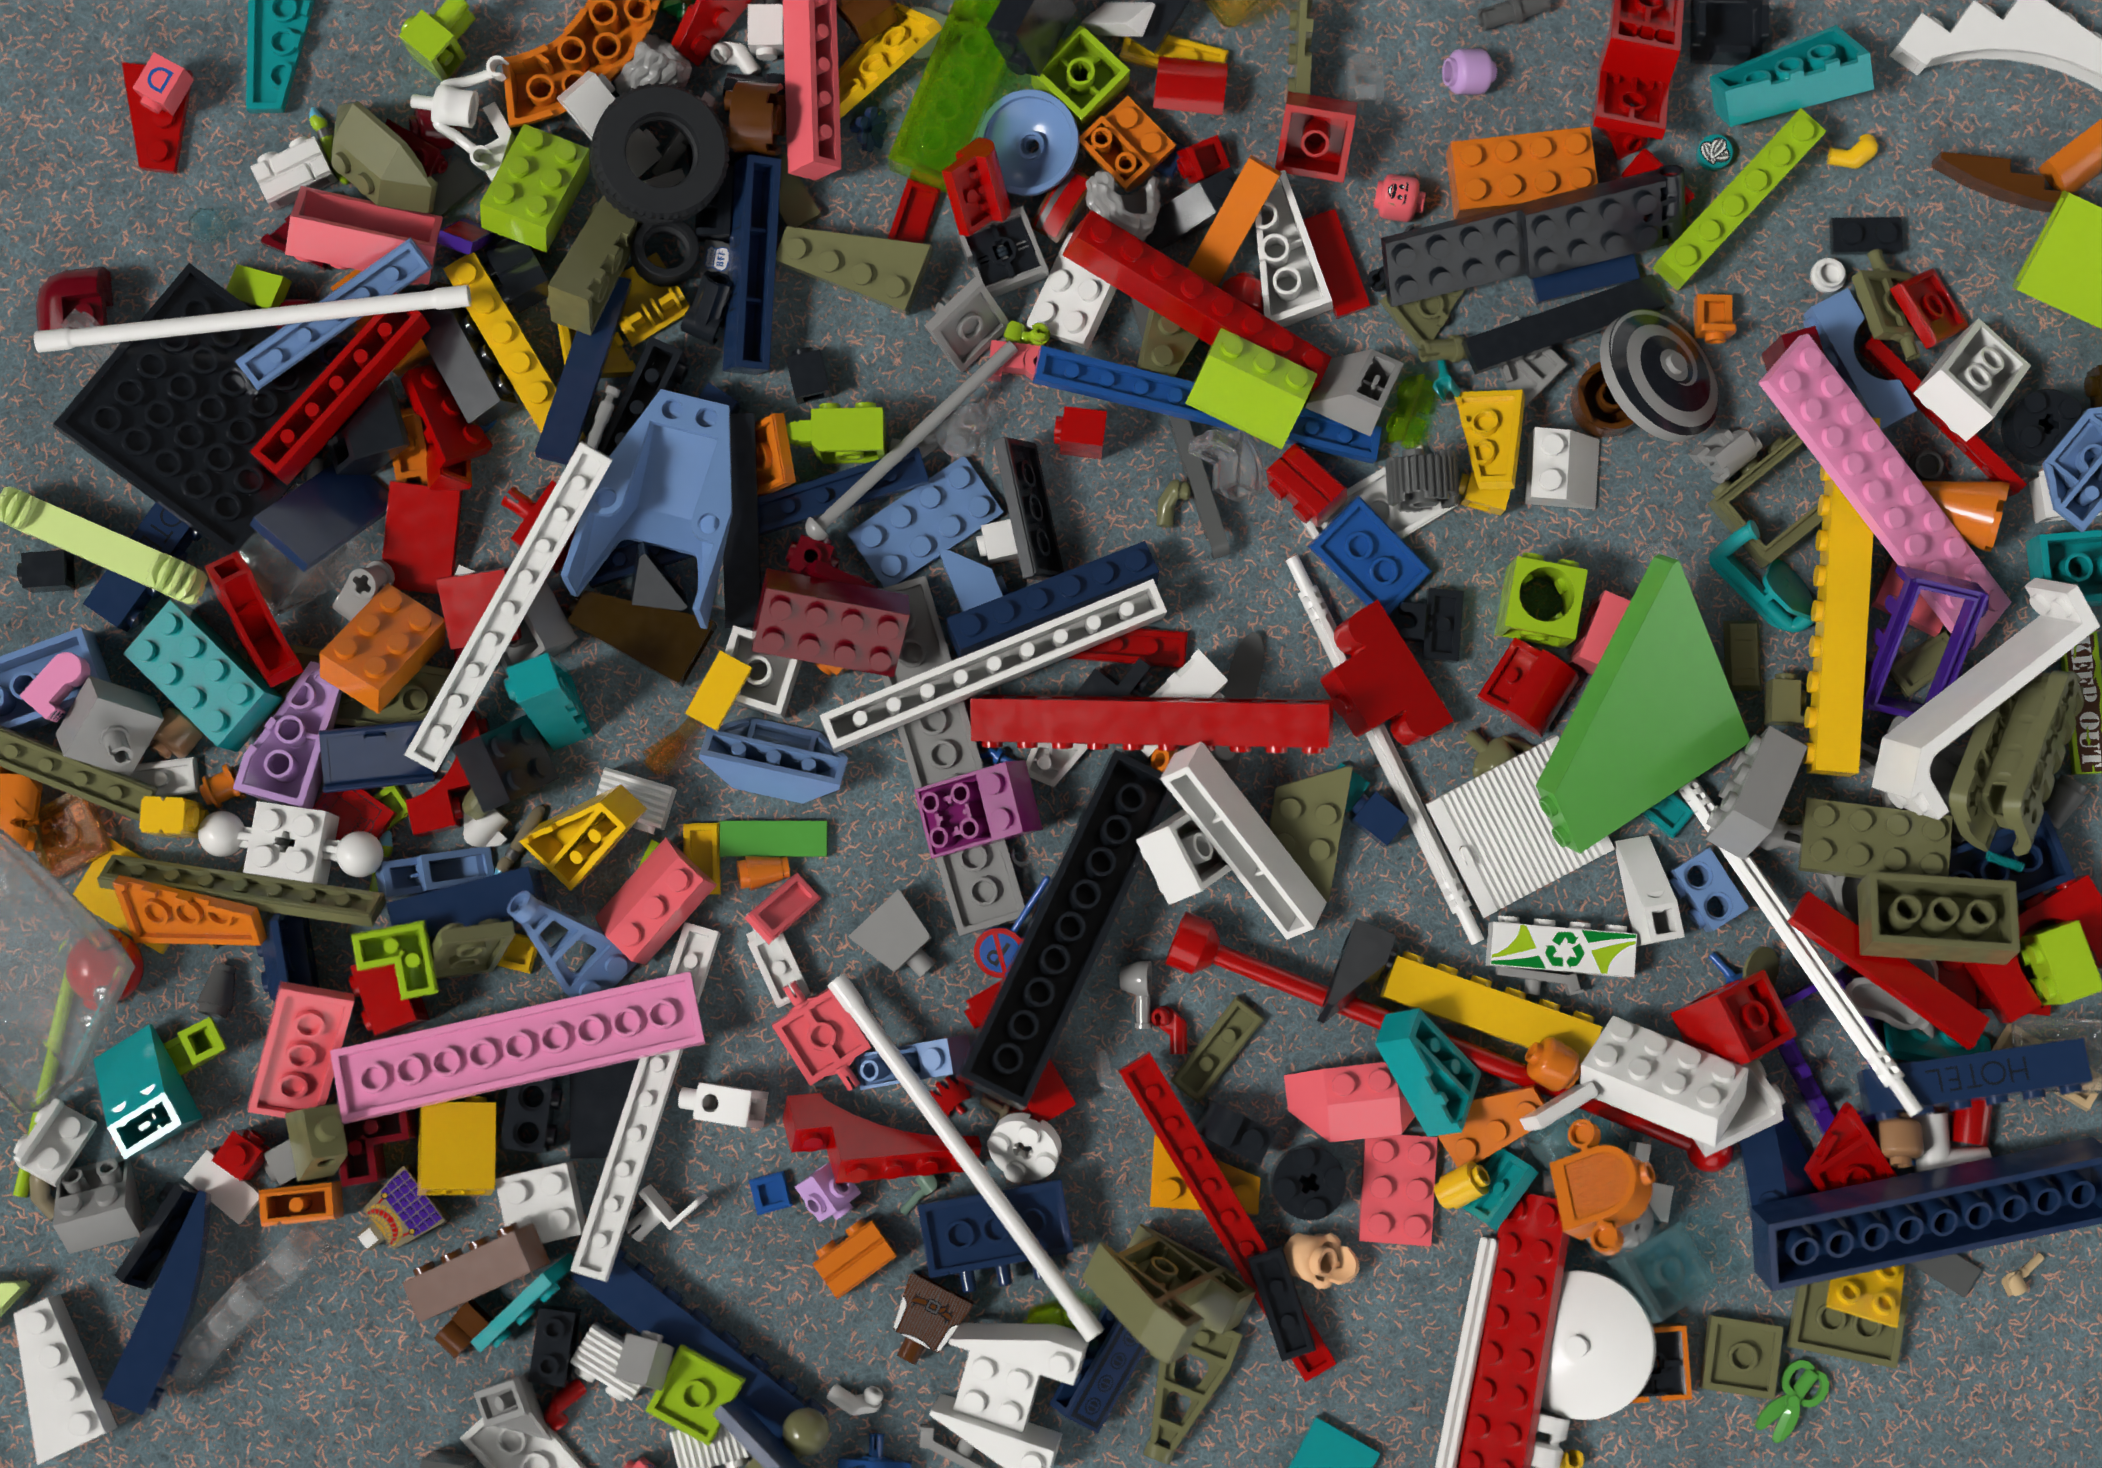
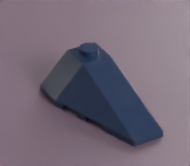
M1783 1106V1121L1738 1142L1750 1220V1206L1818 1193L1804 1170L1810 1158Z

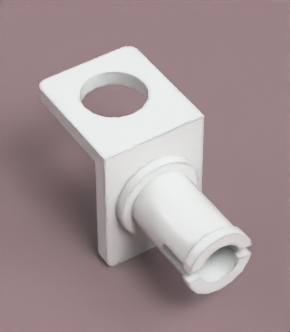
M650 1184L638 1193L647 1206L627 1222L625 1229L630 1233L641 1224V1228L631 1236L636 1241L641 1242L661 1222L669 1230L677 1226L708 1197L704 1193L677 1215Z

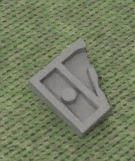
M1516 316L1510 323L1521 319ZM1548 349L1499 366L1507 390H1523L1526 397L1525 408L1567 364L1552 349Z

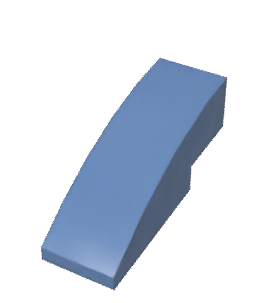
M476 847L384 861L375 873L378 892L384 893L385 900L415 896L494 875L491 848Z

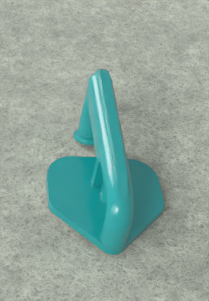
M1749 520L1746 525L1737 529L1711 551L1709 564L1769 625L1790 633L1802 632L1815 623L1811 620L1813 598L1805 582L1785 562L1775 559L1767 567L1763 576V586L1732 555L1751 539L1758 540L1760 538L1757 524L1753 520ZM1787 612L1797 617L1793 619Z

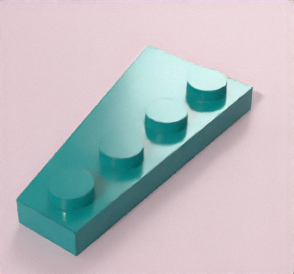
M248 0L246 110L249 113H285L315 0Z

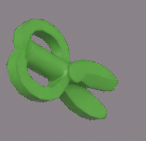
M1797 1359L1789 1363L1780 1377V1386L1785 1395L1775 1398V1400H1772L1764 1407L1756 1420V1429L1761 1431L1780 1417L1773 1432L1772 1441L1778 1444L1784 1441L1797 1424L1800 1405L1810 1408L1817 1406L1825 1399L1830 1384L1826 1374L1815 1370L1814 1366L1807 1360ZM1800 1368H1805V1371L1791 1388L1789 1383L1792 1374ZM1818 1379L1820 1384L1816 1394L1812 1398L1804 1399V1396Z

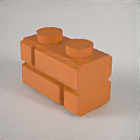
M341 1181L259 1190L261 1227L332 1220L344 1217Z
M861 1218L845 1230L849 1236L838 1245H836L834 1240H831L815 1252L819 1259L812 1264L837 1299L898 1255L874 1219L866 1224L863 1218Z

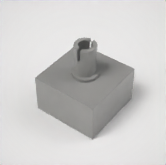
M88 676L55 734L65 757L130 777L164 718L155 697Z

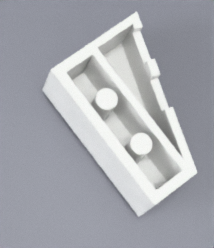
M1198 649L1181 669L1174 672L1167 679V682L1149 697L1224 698L1225 696L1221 691L1226 686L1228 679ZM1144 745L1143 750L1137 751L1148 760L1154 750L1158 748V745Z

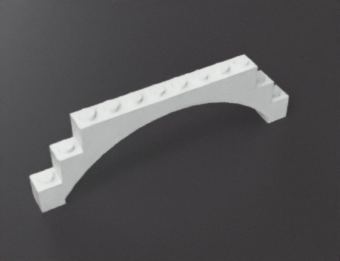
M1974 0L1963 12L1950 32L1944 28L1942 22L1937 18L1921 13L1889 55L1917 76L1924 68L1948 62L1974 59L2010 60L2060 71L2102 91V35L2087 30L2077 23L2076 18L2072 14L2060 11L2051 5L2048 0H2015L2002 19L1996 15V12L1990 6L1979 4Z

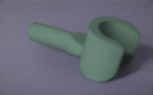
M936 1174L929 1176L920 1175L915 1179L921 1189L915 1192L900 1208V1212L906 1216L921 1199L939 1187L940 1180Z

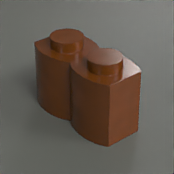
M836 0L837 13L863 44L898 21L894 11L898 8L895 0Z

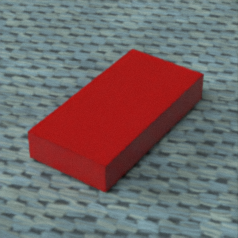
M908 178L887 239L923 244L941 194V189Z

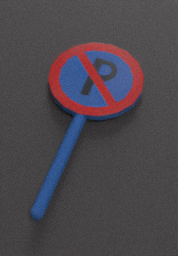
M1046 875L1042 879L1011 929L992 927L985 930L977 938L974 946V959L978 967L987 975L995 978L1004 977L1022 939L1017 932L1050 882V876Z

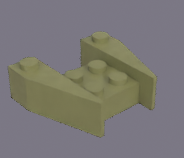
M1143 1224L1138 1225L1127 1249L1119 1253L1104 1242H1100L1082 1276L1084 1282L1137 1341L1149 1349L1153 1357L1167 1364L1187 1353L1202 1322L1208 1329L1221 1335L1239 1326L1256 1293L1254 1288L1228 1269Z

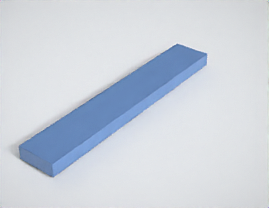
M410 237L319 302L393 295L429 271L433 266ZM363 316L286 324L236 359L235 362L255 388L259 390Z

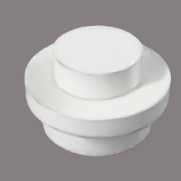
M1824 258L1812 267L1810 280L1818 291L1833 293L1844 285L1846 270L1838 260Z

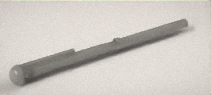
M1010 341L1005 343L830 506L822 516L816 520L809 517L805 524L808 536L817 541L827 539L829 536L825 531L828 526L839 519L1017 353L1018 349Z

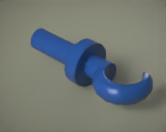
M1001 747L998 750L990 748L986 753H979L981 759L992 757V763L994 764L1016 761L1005 755L1006 750Z

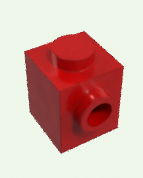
M247 1128L246 1131L244 1129L232 1130L211 1161L239 1181L251 1180L266 1160L263 1154L271 1150V1148L264 1144L266 1139L250 1128Z

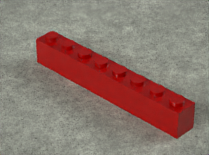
M1090 210L1078 224L1062 254L1209 345L1213 344L1219 330L1223 328L1317 373L1310 393L1320 385L1332 358L1330 355L1096 212Z

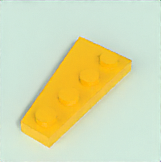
M896 2L898 8L894 11L898 21L865 44L861 43L839 69L840 119L943 29L936 19Z

